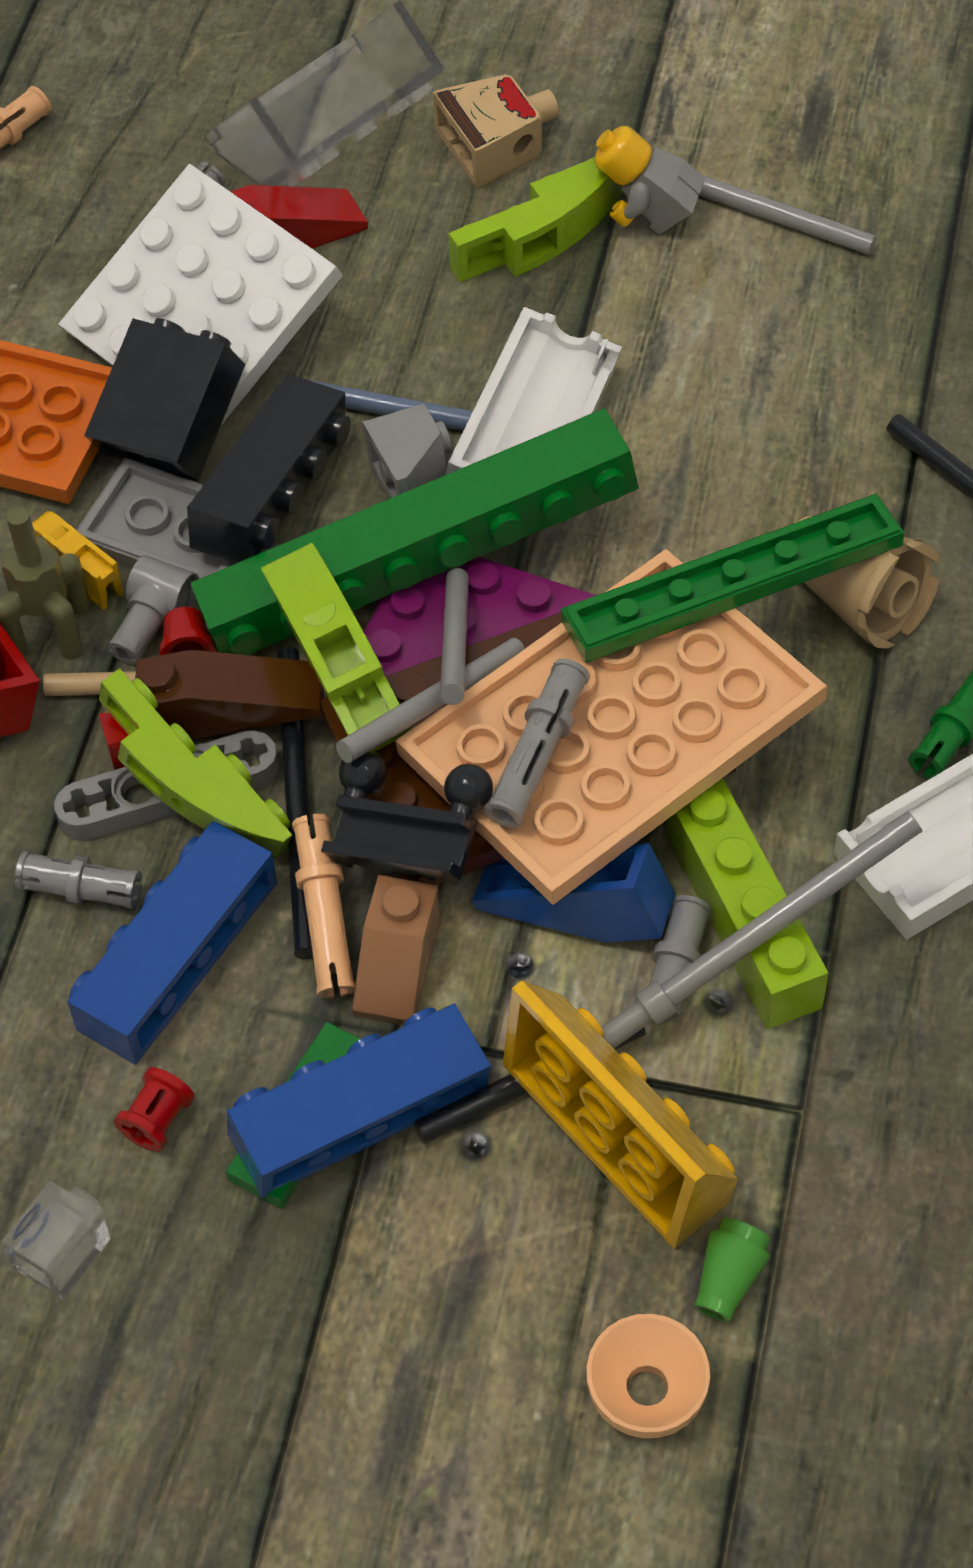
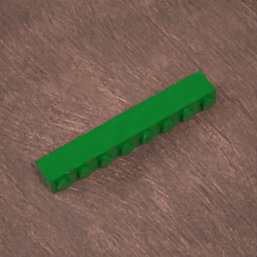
M603 408L191 582L190 585L219 653L251 655L258 650L294 636L261 571V567L313 543L352 611H355L364 605L402 589L409 588L418 582L451 568L461 566L470 560L503 546L513 544L524 537L557 523H562L576 515L609 501H614L623 495L639 489L631 451L607 410Z

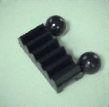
M372 750L351 763H346L342 760L339 767V779L345 791L343 795H338L335 806L343 811L334 842L324 840L321 852L333 861L353 868V864H356L368 871H373L375 867L388 874L394 875L395 871H399L411 878H415L416 874L431 881L437 882V879L441 878L451 884L458 885L477 823L472 820L474 812L484 808L493 795V781L489 773L483 767L472 763L461 764L452 769L446 777L444 784V793L451 806L449 811L368 799V796L377 793L385 784L387 768L384 760L378 753Z

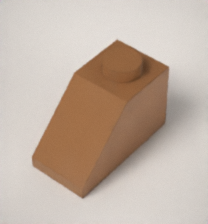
M378 875L363 927L352 1008L353 1016L403 1025L408 1018L417 1013L441 924L437 885Z

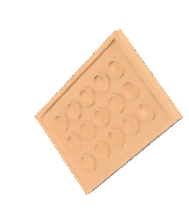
M665 549L607 591L684 563ZM736 608L585 663L564 625L560 623L467 689L460 703L455 705L446 704L396 740L398 755L447 802L448 800L444 793L446 777L452 769L466 763L479 765L489 773L493 781L494 793L506 768L508 759L513 753L526 726L527 721L524 715L531 700L539 698L551 673L553 663L558 659H569L586 668L590 678L588 683L584 685L571 713L574 723L568 735L559 739L544 775L540 779L525 811L522 824L518 825L517 828L501 826L485 814L484 808L474 812L472 819L477 823L475 830L554 905L823 703L827 696V685Z

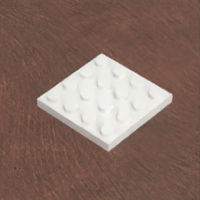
M189 163L58 325L112 367L132 318L149 323H154L156 318H162L178 324L187 333L200 335L202 330H208L224 336L231 342L230 348L246 365L222 421L223 424L342 278L343 274L336 265Z

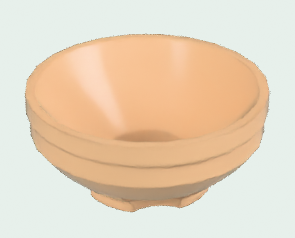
M636 1314L622 1318L608 1326L596 1339L591 1348L586 1366L587 1387L593 1405L601 1417L613 1428L626 1435L643 1439L661 1438L674 1434L686 1427L699 1413L707 1398L710 1384L709 1361L705 1349L696 1335L683 1324L669 1317L656 1314ZM638 1373H655L665 1382L667 1394L657 1404L647 1406L638 1404L628 1394L627 1384L629 1380Z

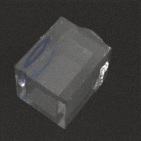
M49 1180L1 1241L11 1266L64 1300L111 1239L102 1215L104 1212L103 1206L93 1196L78 1187H73L68 1192Z

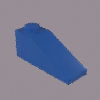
M647 843L632 845L554 905L506 859L485 866L471 902L475 909L607 943L661 939L676 893L653 849Z

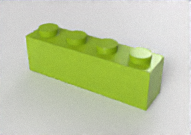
M723 778L666 820L665 836L695 894L712 907L709 920L721 942L787 896ZM800 919L794 921L733 964L766 1030L823 1009L829 973Z

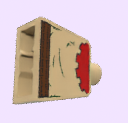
M506 74L447 87L433 92L435 130L476 188L488 184L537 157L542 151V124L559 117L558 103L551 90L547 89L527 97L514 78Z

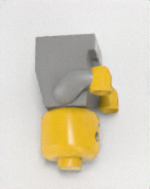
M620 126L613 131L608 129L601 134L596 142L598 147L594 158L596 167L617 185H624L622 190L628 197V203L624 200H619L613 205L612 210L614 212H610L611 218L621 226L626 227L635 217L644 214L650 221L649 227L660 235L692 214L706 178L688 162L657 147L652 149L650 144L629 126Z

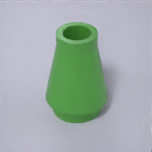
M722 1218L718 1229L709 1231L699 1293L693 1307L710 1318L729 1323L735 1309L771 1257L766 1251L770 1237L760 1229L732 1218Z

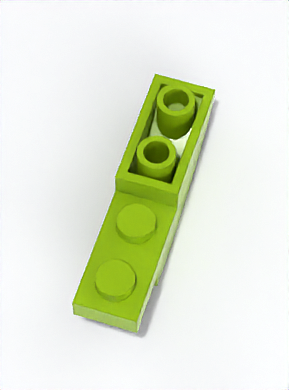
M595 157L530 183V201L512 206L505 211L475 223L467 224L460 229L448 233L450 270L459 283L504 264L514 277L528 272L563 253L597 226L623 193L622 188L624 185H617L596 167Z
M313 543L261 567V571L305 657L321 683L347 736L400 705L370 643ZM411 726L375 747L372 751H376L396 741L411 730Z
M120 668L101 682L99 701L128 734L126 738L120 741L118 759L141 784L167 806L203 829H206L214 821L272 852L274 857H278L286 851L292 834L288 831V828L291 826L288 817L272 799H267L264 802L249 785L252 782L249 771L235 755L229 754L226 757L214 744L196 758L193 755L196 747L184 729L176 723L169 726L155 710L158 707V703L150 689L138 678L131 682Z

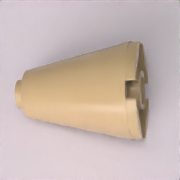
M806 516L800 519L799 521L810 518L812 516ZM904 537L903 546L891 549L880 555L804 583L865 642L876 648L888 649L895 645L888 641L898 632L907 636L910 635L928 612L939 584V579L931 575L932 560L940 564V556L931 545L921 540Z

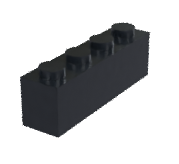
M290 374L285 375L187 506L189 547L191 549L238 563L260 554L263 549L268 550L271 548L283 520L288 514L293 515L297 511L305 489L312 480L317 481L321 477L327 458L335 447H342L348 437L351 421L349 416H345V392Z

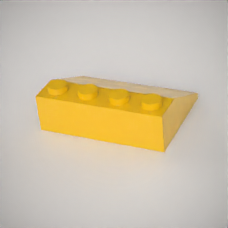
M523 980L512 988L503 1058L504 1068L673 1249L677 1248L731 1201L738 1178L734 1175L733 1164L716 1145L710 1143L706 1146L690 1129V1121L687 1115L675 1101L667 1097L662 1100L646 1083L647 1078L643 1069L632 1056L625 1052L618 1054L603 1038L604 1033L600 1024L589 1011L582 1007L576 1010L561 994Z

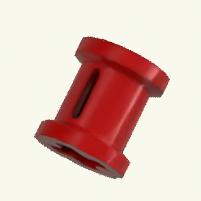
M149 1067L142 1076L144 1086L128 1111H120L113 1122L115 1127L136 1145L146 1150L160 1152L167 1143L164 1134L181 1108L184 1109L191 1106L195 1095L186 1083L172 1073L157 1067Z

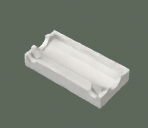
M524 307L452 453L445 475L595 412L616 367L622 347L609 342L608 339H602L601 334L594 331L589 336L583 338L570 336L558 327L555 315L550 313L543 315Z
M973 754L867 815L865 821L856 829L849 832L844 829L836 835L834 855L839 860L905 812L909 811L923 830L920 834L855 879L906 940L973 900Z

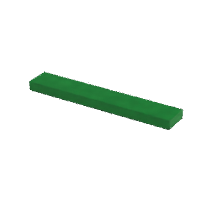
M875 493L561 608V622L585 663L880 555L891 549L903 546L904 531L878 494Z

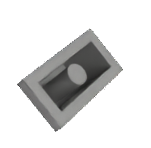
M424 403L362 422L370 467L389 499L445 475L447 469L445 454L452 451L450 437L443 421L435 423Z

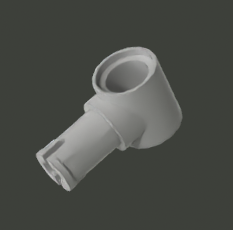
M147 555L140 557L134 564L126 585V599L128 600L127 607L129 612L108 644L110 653L121 662L136 665L137 660L141 659L158 628H163L165 615L178 607L193 608L196 597L190 583L199 579L197 573Z

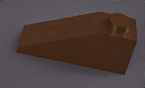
M187 650L138 659L136 662L135 679H140L155 696L158 707L155 710L169 726L176 723L182 727L191 739L323 716L321 699L324 698V689L308 661Z

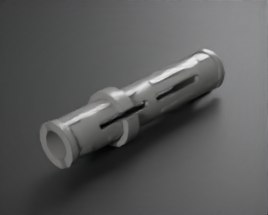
M558 659L554 662L539 698L531 700L524 714L527 721L526 726L513 753L508 759L506 768L490 801L487 802L484 808L485 814L495 823L508 828H517L518 825L522 824L525 811L540 779L544 775L559 739L568 735L574 723L571 713L584 685L588 683L590 678L588 671L581 664L569 659Z

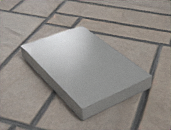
M128 458L123 459L77 528L79 533L117 563L133 568L140 557L147 555L197 573L200 579L236 564L189 547L187 506L202 488V484Z

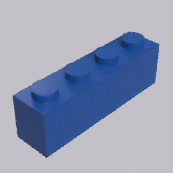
M214 821L209 824L200 837L195 836L191 838L184 846L178 864L164 881H157L150 888L144 899L143 908L128 926L123 925L119 927L112 935L106 954L92 971L82 973L73 984L67 1003L76 1030L136 1065L278 884L272 852Z
M455 1003L439 1011H436L435 1008H426L408 1018L403 1024V1028L384 1037H381L379 1034L368 1035L355 1042L348 1049L347 1054L325 1064L324 1061L318 1060L304 1065L291 1076L290 1081L269 1091L265 1087H260L245 1093L234 1102L233 1108L227 1110V1135L254 1181L262 1199L267 1196L268 1192L292 1180L297 1182L413 1126L415 1120L488 1084L491 1064Z

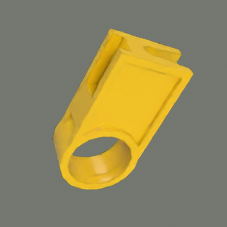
M46 511L32 522L35 536L45 538L46 543L52 549L58 551L59 557L72 553L80 559L89 598L102 610L107 608L106 587L119 597L124 594L117 562L65 522L59 515L52 511Z

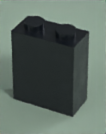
M132 318L84 436L106 456L120 460L128 458L198 482L246 364L230 348L231 342L220 334L202 330L200 335L185 332L181 326L166 319L156 318L154 323H149Z

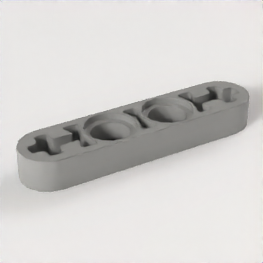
M254 730L244 731L195 746L196 751L193 755L196 758L214 744L226 757L229 754L235 755L249 771L252 777V782L249 785L254 790L269 785L276 778L279 770L275 743L271 737L263 732ZM254 754L260 764L249 767L246 760H244V756ZM126 767L73 782L65 786L57 794L54 801V810L60 829L64 835L78 841L93 840L179 813L167 806L155 795L150 800L141 804H133L124 800V794L130 787L141 784ZM112 795L116 809L109 811L105 796ZM86 804L90 815L79 818L75 807Z

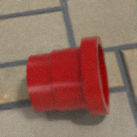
M178 607L165 615L163 619V640L159 646V656L187 650L216 652L215 642L208 635L204 616L199 610L192 607Z

